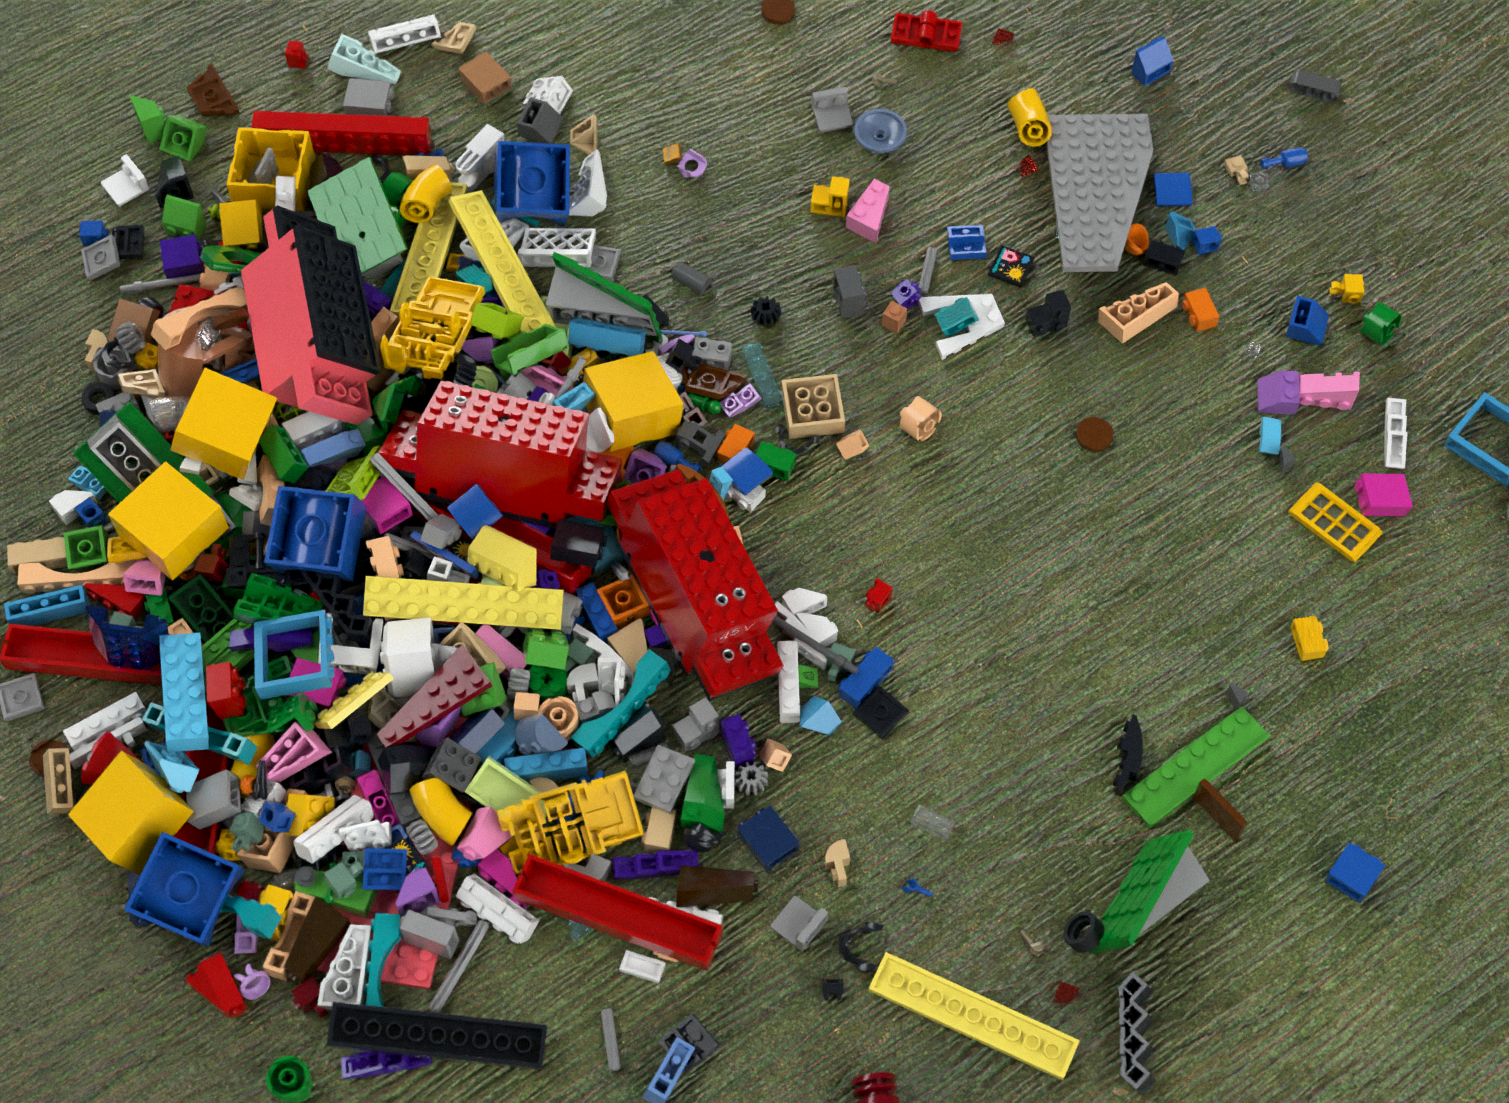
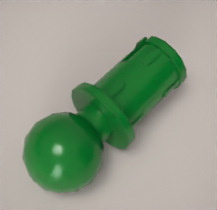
M690 393L688 396L693 405L701 408L702 411L708 409V412L713 415L721 411L722 406L717 400L709 402V397L704 398L694 393Z

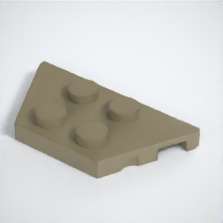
M381 689L369 699L367 717L374 725L382 729L403 706ZM414 735L405 742L418 741V739Z

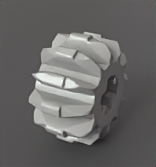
M129 321L120 325L115 330L118 343L127 353H137L146 346V338L143 336L140 327H137L135 323Z
M513 668L510 671L507 690L508 699L515 701L516 692H528L530 672L528 670Z
M746 762L745 767L739 766V772L734 774L736 778L735 786H739V792L746 790L747 796L750 792H753L756 796L757 790L763 792L764 786L768 785V780L766 779L768 773L764 772L763 765L757 767L756 762L752 766Z
M424 820L414 821L406 828L408 836L420 854L425 855L438 847L436 838Z

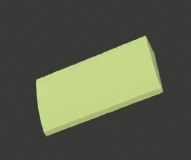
M490 756L487 757L465 791L486 807L491 806L496 811L504 810L505 807L515 804L517 806V804L521 803L520 799L528 800L530 796L542 793ZM540 799L541 806H542V809H543V813H544V816H545V818H546L547 815H546V811H545V808H544V805H543V801H542V799Z

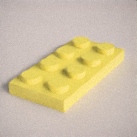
M369 673L363 678L364 682L351 687L348 690L349 694L344 698L339 697L332 703L334 706L329 710L321 711L317 715L318 718L315 720L316 727L319 729L334 728L391 682L393 677L390 673Z

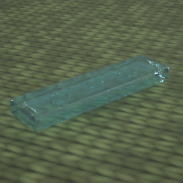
M759 341L741 346L765 409L783 404L782 396Z

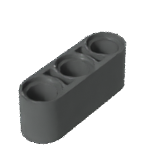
M1296 70L1292 74L1289 90L1296 94L1333 103L1338 100L1342 85L1335 79Z

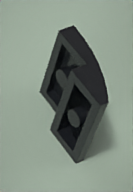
M692 1013L659 1040V1043L667 1052L677 1037L695 1047L683 1069L684 1073H688L720 1047L718 1042Z

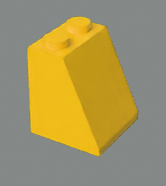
M256 200L219 203L223 246L257 249L259 245H263L262 205Z

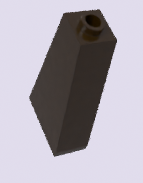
M681 865L676 907L752 901L753 893L758 891V880H755V872Z
M317 896L311 904L284 965V969L287 972L286 977L295 984L297 982L302 984L312 976L351 925L348 918Z

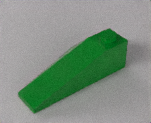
M695 754V763L690 773L684 799L681 829H685V827L692 828L696 824L701 823L712 833L718 834L723 830L725 813L715 757Z

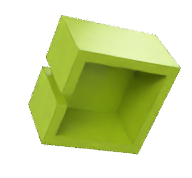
M476 303L471 325L475 326V330L486 333L487 331L492 333L491 336L496 339H509L519 333L524 316L508 310L507 315H505L507 309L494 303Z

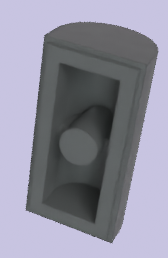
M681 261L675 265L672 271V279L701 295L712 282L710 277Z

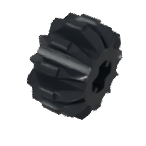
M768 296L765 299L759 297L758 301L754 300L753 306L750 309L752 320L756 321L757 325L763 323L764 328L766 324L772 326L773 322H778L781 315L779 302H776L775 298L769 299Z

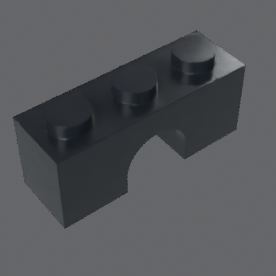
M339 746L331 749V753L322 758L323 763L309 765L290 776L291 789L302 790L309 794L355 771L352 753Z

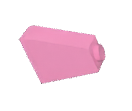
M148 557L138 560L123 573L126 591L159 596L163 594L165 574L155 567Z
M491 806L479 808L457 849L468 860L482 859L513 836H511L509 830L504 832L501 830L496 810Z

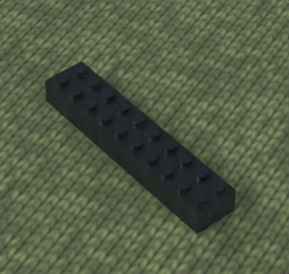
M332 1002L326 1046L336 1049L542 1070L547 1025Z

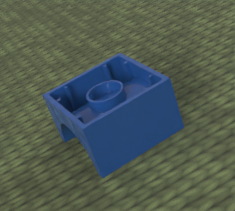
M498 141L494 165V213L499 223L508 218L530 216L547 218L555 221L558 226H565L569 216L570 145Z
M278 486L264 563L279 573H285L286 570L291 569L308 570L339 575L345 581H353L366 505L353 494Z
M162 832L124 910L209 948L212 941V932L223 904L236 882L243 877L245 870L235 863Z

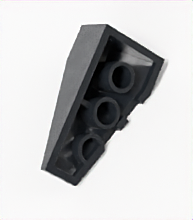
M411 745L384 747L377 761L389 795L408 793L412 786L424 781L425 779L422 776L437 747Z

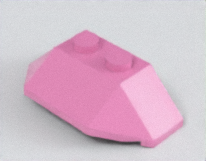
M542 365L519 370L533 383L546 389L549 393H553L555 397L567 379V376L562 377L552 368H545ZM572 383V385H571V387L569 388L568 391H570V390H572V389L574 388L573 383Z

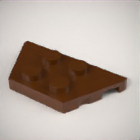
M209 64L207 66L208 70L204 74L200 73L196 80L187 87V91L201 116L240 114L237 105L212 64Z
M701 363L697 371H693L688 366H685L680 372L685 391L719 400L747 382V375Z

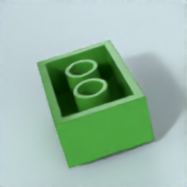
M526 627L522 649L525 664L565 670L569 649L566 635L556 629L548 631L543 630V628Z

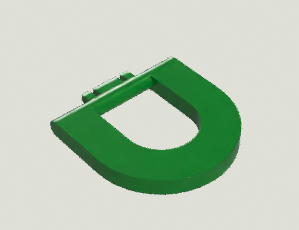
M213 245L203 248L201 260L210 270L241 274V270L246 265L232 264L228 260L249 264L261 253L237 247Z

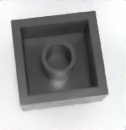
M855 265L834 269L833 291L842 319L863 315V307H866L864 298L867 297L866 288L861 285V272H857Z

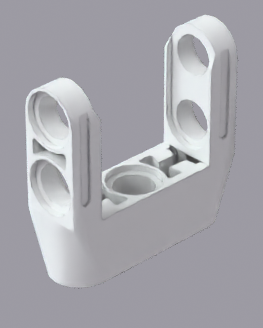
M327 613V616L331 617V620L333 622L332 614ZM375 618L373 622L370 649L331 645V650L334 653L333 668L343 670L346 673L367 675L371 672L376 673L380 655L383 619ZM320 643L318 664H321Z

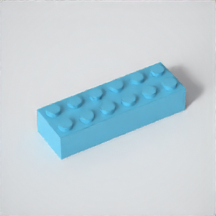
M200 633L160 635L167 753L209 749Z

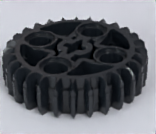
M457 354L453 363L450 362L446 371L443 372V378L435 381L428 400H431L441 381L473 387L472 383L475 381L474 377L477 370L475 360L465 354Z

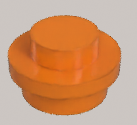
M245 775L240 782V788L245 795L253 793L256 777L252 775Z

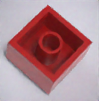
M230 662L206 666L207 703L220 719L244 715L246 698L243 695V689L246 688L244 678L239 675L237 668H234Z

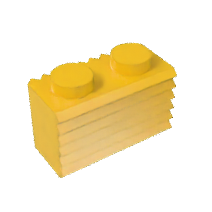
M1315 615L1295 618L1290 629L1300 660L1323 658L1329 647L1327 640L1323 639L1322 623L1318 622Z

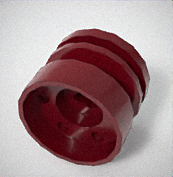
M877 1072L853 1079L851 1081V1087L854 1090L853 1097L861 1099L856 1103H900L898 1096L891 1095L897 1091V1085L894 1084L896 1077L893 1073Z

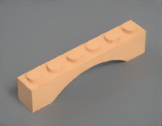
M240 286L228 289L220 295L216 294L208 300H202L194 306H188L180 312H174L163 319L160 318L154 322L151 336L167 350L180 344L184 332L198 321L216 318L220 315L226 316L230 311L244 309L248 313L245 291Z
M138 560L108 563L98 569L77 574L56 572L44 567L40 563L19 564L17 585L22 593L34 594L35 592L49 593L79 585L84 587L86 583L125 586L123 573Z

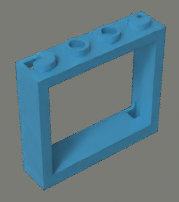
M1484 392L1450 433L1444 446L1508 487L1509 468L1458 435L1481 407L1509 424V407Z
M325 610L281 617L276 620L269 619L254 622L255 690L260 699L332 687V678L335 676V671L332 666L334 653L331 650V645H334V640L330 629H333L331 617L327 616ZM320 626L321 672L268 681L267 635Z

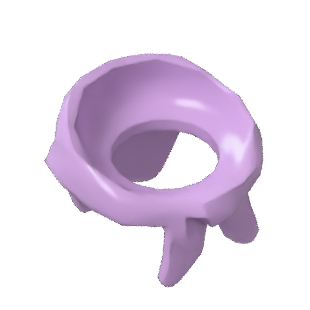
M689 149L677 167L684 177L695 178L704 173L707 160L701 154ZM687 161H697L698 168L694 172L686 171L685 163Z
M247 964L245 972L248 976L235 974L234 978L241 981L240 994L246 999L254 1000L268 990L270 978L265 971L252 969L251 965Z

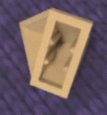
M593 114L570 131V144L589 155L597 149L598 130L596 115Z

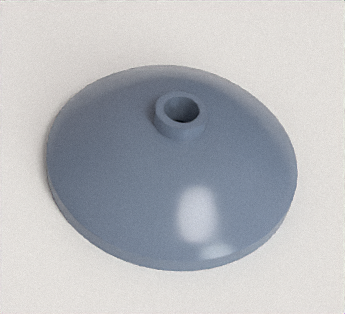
M873 109L863 113L857 119L854 134L858 143L865 149L877 153H886L897 149L903 144L907 134V127L904 120L897 113L887 109Z

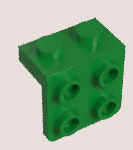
M303 692L290 696L281 706L276 705L271 709L266 728L267 732H273L293 718H296L302 727L309 732L315 725L317 715L316 703L312 699L309 700Z

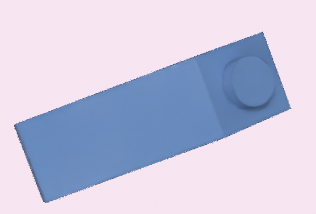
M359 429L339 433L303 448L301 453L307 466L313 467L356 457L366 444Z
M677 1037L642 1098L650 1103H665L695 1047Z

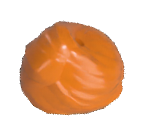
M1134 223L1131 225L1124 249L1130 254L1142 255L1147 252L1149 247V236L1143 225Z

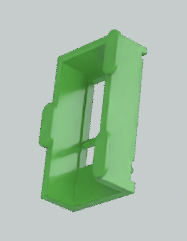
M544 324L529 332L522 331L510 337L509 342L490 351L496 368L515 375L518 373L517 370H523L522 368H527L565 348H569L565 329Z

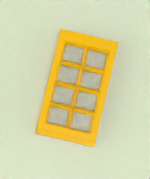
M1317 482L1288 511L1293 518L1354 563L1383 534V531Z

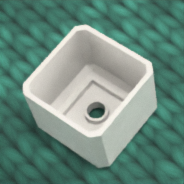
M431 617L387 622L384 626L380 660L381 664H384L383 673H390L393 677V680L388 683L389 695L395 699L413 697L435 674L431 653V643H435Z

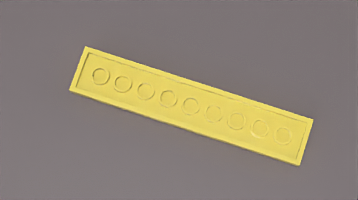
M450 182L452 193L438 204L433 217L429 221L418 224L390 311L397 317H400V308L404 302L409 304L410 301H415L428 276L440 278L458 222L449 204L450 197L467 194V184Z
M483 191L450 197L449 204L486 273L490 275L491 282L507 312L511 310L524 316L519 333L522 331L529 332L544 324L556 327Z
M366 576L363 616L405 619L431 617L432 621L561 630L564 590L524 587L523 590L516 591L512 586Z
M887 952L868 989L869 992L1062 1081L1080 1042L1078 1039Z

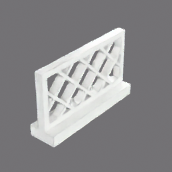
M526 228L521 249L518 250V258L523 267H556L552 258L553 252L577 261L580 266L591 267V255L596 229ZM530 234H537V235H538V236L535 237L534 239H530V238H529V235H530ZM548 235H555L550 240L547 238ZM566 235H573L567 240L564 238ZM584 235H590V237H588L585 240L581 238ZM543 239L545 243L538 246L536 243ZM558 240H561L563 242L558 246L553 244ZM576 240L580 241V243L575 246L571 244ZM530 246L535 247V249H527V248H529Z

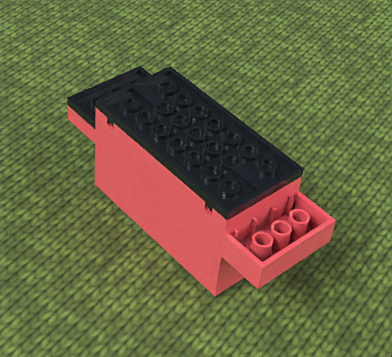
M277 205L263 217L269 248L241 270L262 392L277 397L278 402L359 425L373 415L366 382L381 372L356 246L339 240L335 226Z

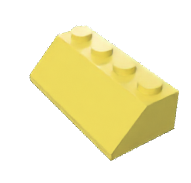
M484 525L468 548V563L474 566L478 572L506 586H512L516 591H521L524 587L535 586L536 549L488 525Z

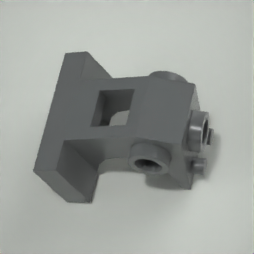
M685 420L683 425H679L676 430L675 436L677 438L675 442L678 449L680 447L695 449L700 454L697 464L704 468L711 460L726 433L719 429L712 435L701 428L697 422ZM694 435L704 439L703 443L701 444L693 439Z

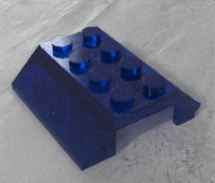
M86 605L85 610L93 643L108 664L118 668L125 666L136 670H149L161 663L159 636L169 635L166 619L162 618L159 620V616L147 614L144 628L110 624L106 608Z

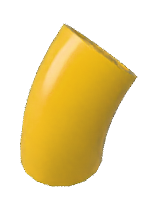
M1033 88L1027 89L1011 98L1007 103V107L1014 119L1021 141L1031 147L1045 144L1051 137L1052 127L1037 91Z
M436 164L431 165L409 185L399 209L405 219L416 223L429 221L433 217L438 204L452 193L451 183L441 167Z
M267 733L244 736L258 748L249 765L234 761L230 772L239 777V787L245 775L256 777L258 770L256 765L275 745L274 735ZM240 788V797L246 800L248 795H245Z
M438 778L424 780L410 788L409 792L418 813L436 835L453 846L471 817L472 812L458 801L449 785Z

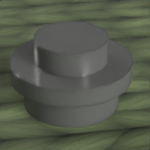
M302 867L295 874V881L301 887H309L316 880V873L310 867Z

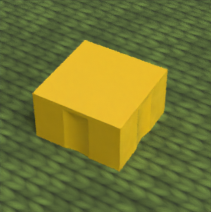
M238 127L234 146L235 154L230 165L226 184L231 201L256 200L262 205V212H270L275 208L276 177L273 178L272 184L248 183L247 181L257 160L262 161L267 149L272 148L276 157V164L279 168L277 176L295 177V211H305L311 166L315 161L309 131H270Z
M654 351L584 369L583 382L595 393V397L586 405L589 414H591L596 408L600 407L602 412L606 414L608 427L614 433V443L608 447L610 452L634 446L640 442L675 435L681 423L684 403Z
M204 368L175 430L171 451L195 461L207 463L219 471L243 480L254 457L259 439L264 434L271 419L277 397Z
M166 461L108 513L118 536L137 552L148 557L153 565L172 581L194 561L200 552L209 547L229 528L221 506Z
M121 751L68 815L109 861L141 876L161 833L164 832L174 836L194 811L179 795L171 791L166 781L151 766Z

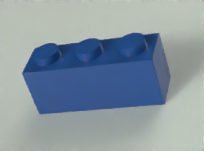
M591 582L576 589L575 593L577 597L583 600L582 612L594 635L608 644L607 638L618 632L603 604L595 585Z
M877 647L872 651L869 650L864 655L863 662L860 665H855L859 668L857 674L851 673L847 679L844 678L838 686L839 697L856 709L893 670L895 660Z

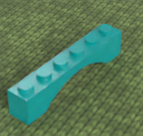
M649 649L637 662L634 682L623 701L606 715L583 723L571 737L575 746L585 748L586 754L592 759L600 754L605 744L616 736L617 731L629 721L630 716L635 710H638L643 705V701L654 693L657 685L668 677L671 669L667 661Z
M151 702L142 721L151 728L165 733L164 707ZM207 726L209 749L207 750L247 765L250 764L258 748L254 743L232 732H224Z
M228 895L220 913L230 912L238 914L244 927L254 935L267 939L271 938L282 918L276 912L277 909L273 905L268 903L262 905L253 899L247 901L240 896L234 898Z
M376 913L375 919L371 921V931L374 934L373 940L369 941L371 961L367 962L366 971L369 974V982L365 983L364 994L367 995V1002L363 1005L384 1007L381 995V977L387 957L394 946L402 939L399 927L402 915Z

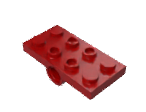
M931 10L923 11L921 16L895 13L890 43L958 52L963 21L937 18V14Z

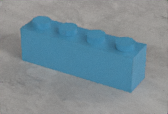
M575 317L569 325L568 343L574 344L573 346L578 348L585 346L590 347L594 351L606 350L610 354L621 353L631 357L644 352L646 331Z
M82 585L4 603L8 624L35 626L90 612L88 596Z
M514 709L503 720L505 724L476 753L481 757L477 770L480 769L488 756L503 765L505 763L504 758L513 757L519 748L515 739V729L520 720H514Z
M585 748L504 758L505 767L528 783L529 780L538 777L560 780L581 777L582 775L589 776Z

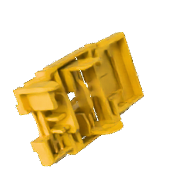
M428 276L415 301H410L409 304L404 302L401 305L399 313L400 322L390 341L388 342L386 335L382 337L380 348L384 368L396 370V373L403 374L406 367H417L422 369L423 376L426 379H442L444 376L443 372L446 371L450 362L453 363L455 361V357L460 353L466 341V337L472 327L471 319L476 303H481L485 295L484 287ZM440 324H444V326H449V327H441V326H439V325H440ZM434 335L436 336V342L430 341Z
M623 771L604 777V779L601 777L592 780L591 783L581 780L582 783L580 784L575 782L530 796L528 800L520 799L521 803L517 804V806L515 804L505 807L504 810H497L496 813L501 830L503 832L509 830L511 836L515 835L518 850L508 852L515 875L522 874L523 866L529 854L563 866L564 864L577 863L591 857L592 854L604 853L607 846L612 847L622 844L623 841L644 835L627 772ZM569 790L576 814L581 812L582 816L565 822L564 816L573 813L567 794ZM540 799L543 801L549 822L559 818L560 824L553 827H542V824L546 823ZM582 820L584 821L585 825L580 826V829L587 849V852L583 853L584 848L582 845L578 828L576 825H574ZM555 831L552 835L560 861L557 860L551 836L545 837L544 832Z

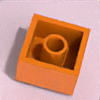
M632 574L629 575V580L625 579L624 582L618 580L597 589L617 630L628 626L639 618L643 619L649 616V604Z

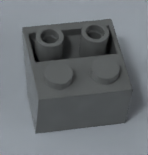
M530 97L517 122L518 136L540 143L552 144L564 117L547 102Z

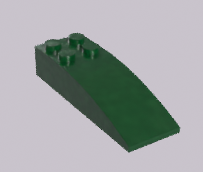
M201 574L168 597L172 607L185 620L194 633H200L203 644L208 642L234 619L233 612ZM268 656V663L272 662L271 658ZM255 657L238 671L239 675L244 678L245 684L251 676L255 677Z

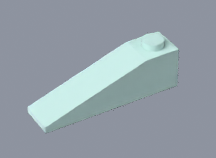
M341 34L327 67L328 70L342 76L386 81L393 84L397 83L401 71L388 61L377 58L375 52L372 50L367 51L363 48L362 43Z

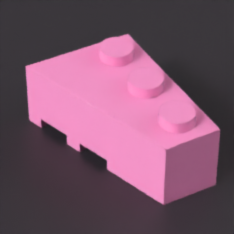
M874 179L847 214L846 228L876 243L889 199L890 186Z
M1354 372V375L1342 376V373H1336L1335 376L1325 377L1324 373L1299 375L1300 404L1351 410L1359 392L1360 372Z
M483 624L475 633L498 655L507 667L500 674L504 679L509 680L510 671L513 668L524 669L527 666L523 653L488 624Z
M294 722L261 759L262 761L265 760L266 778L270 781L281 782L331 753V750L313 729L307 732L299 722Z

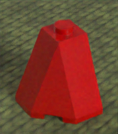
M107 731L94 743L89 763L85 761L81 769V781L84 784L93 785L121 751L138 760L140 759L113 734Z
M221 952L200 962L196 966L197 972L194 975L190 973L186 977L189 986L227 1018L240 1016L244 1010L248 1009L239 992L229 965Z

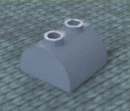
M543 714L521 718L515 729L516 742L520 752L524 755L558 751L568 743Z

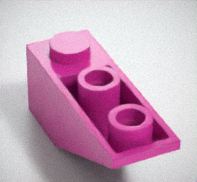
M373 769L356 777L365 799L371 804L375 820H379L380 823L389 822L391 828L398 825L400 821L377 771Z
M495 849L478 864L480 877L486 882L490 880L495 885V889L502 894L505 893L514 903L526 909V903L516 900L512 890L517 882V878L510 860Z

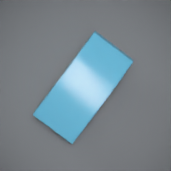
M1263 416L1259 435H1261L1259 452L1277 456L1280 450L1281 420Z
M81 465L68 478L71 483L83 491L92 492L98 499H101L107 492L105 487L91 472Z

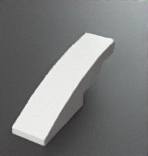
M1386 399L1384 453L1385 467L1405 469L1407 444L1406 399Z
M777 601L775 604L778 609L776 616L814 639L807 628ZM783 629L786 635L791 637L793 641H797L800 654L822 670L826 669L827 659L823 654Z
M578 624L575 625L572 630L573 638H577L594 650L595 658H621L596 635ZM622 659V666H626L624 681L632 685L634 674Z

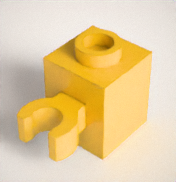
M1344 274L1341 283L1333 281L1331 282L1332 287H1329L1330 295L1341 293L1342 302L1352 304L1361 303L1365 293L1362 274Z

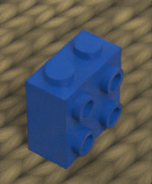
M1349 842L1324 881L1358 903H1361L1385 865L1377 857L1370 856L1364 852L1360 846Z

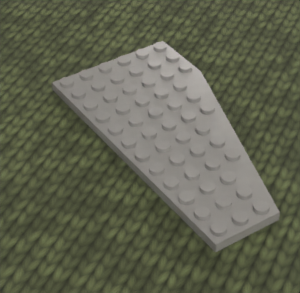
M1148 114L1048 115L1052 134L1046 142L1063 272L1118 271L1154 151Z

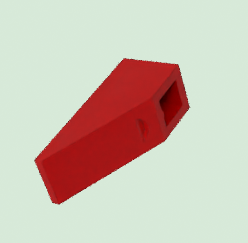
M89 583L84 585L89 598L94 601H101L103 606L109 610L114 609L119 613L133 616L134 620L145 609L144 602H147L145 595L128 592L125 590V586Z

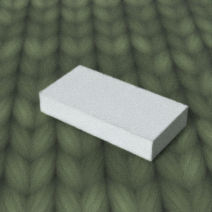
M626 950L619 971L659 984L666 962Z

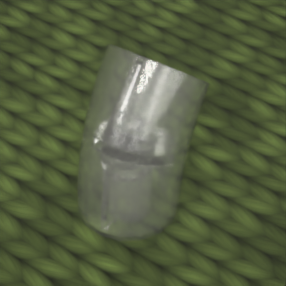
M163 396L149 399L151 413L159 433L176 430L191 397Z

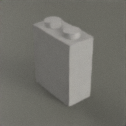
M349 78L343 103L344 113L351 115L387 116L391 112L390 101L394 99V89L391 88V83L386 81Z
M226 769L195 782L191 792L186 791V802L194 811L188 818V823L198 829H203L241 813L239 777Z
M408 910L406 916L403 915L399 922L400 931L406 943L448 959L452 958L459 942L454 926Z

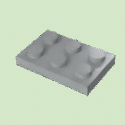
M657 745L635 791L634 800L671 814L694 766L695 759Z

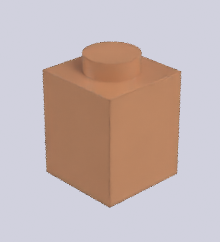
M891 301L883 312L882 326L898 334L906 322L907 308Z

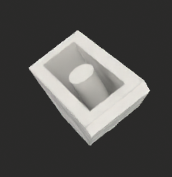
M64 490L49 500L53 510L66 525L79 517L75 507L91 497L98 504L94 494L87 491Z
M797 588L787 591L782 596V605L795 617L799 612L812 614L827 606V596Z
M801 612L796 614V618L807 628L818 643L827 647L837 640L838 628L827 617Z

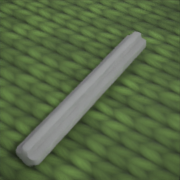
M379 453L371 457V463L428 521L438 516Z
M478 921L430 1003L429 1009L432 1012L439 1013L487 932L489 924L486 921Z

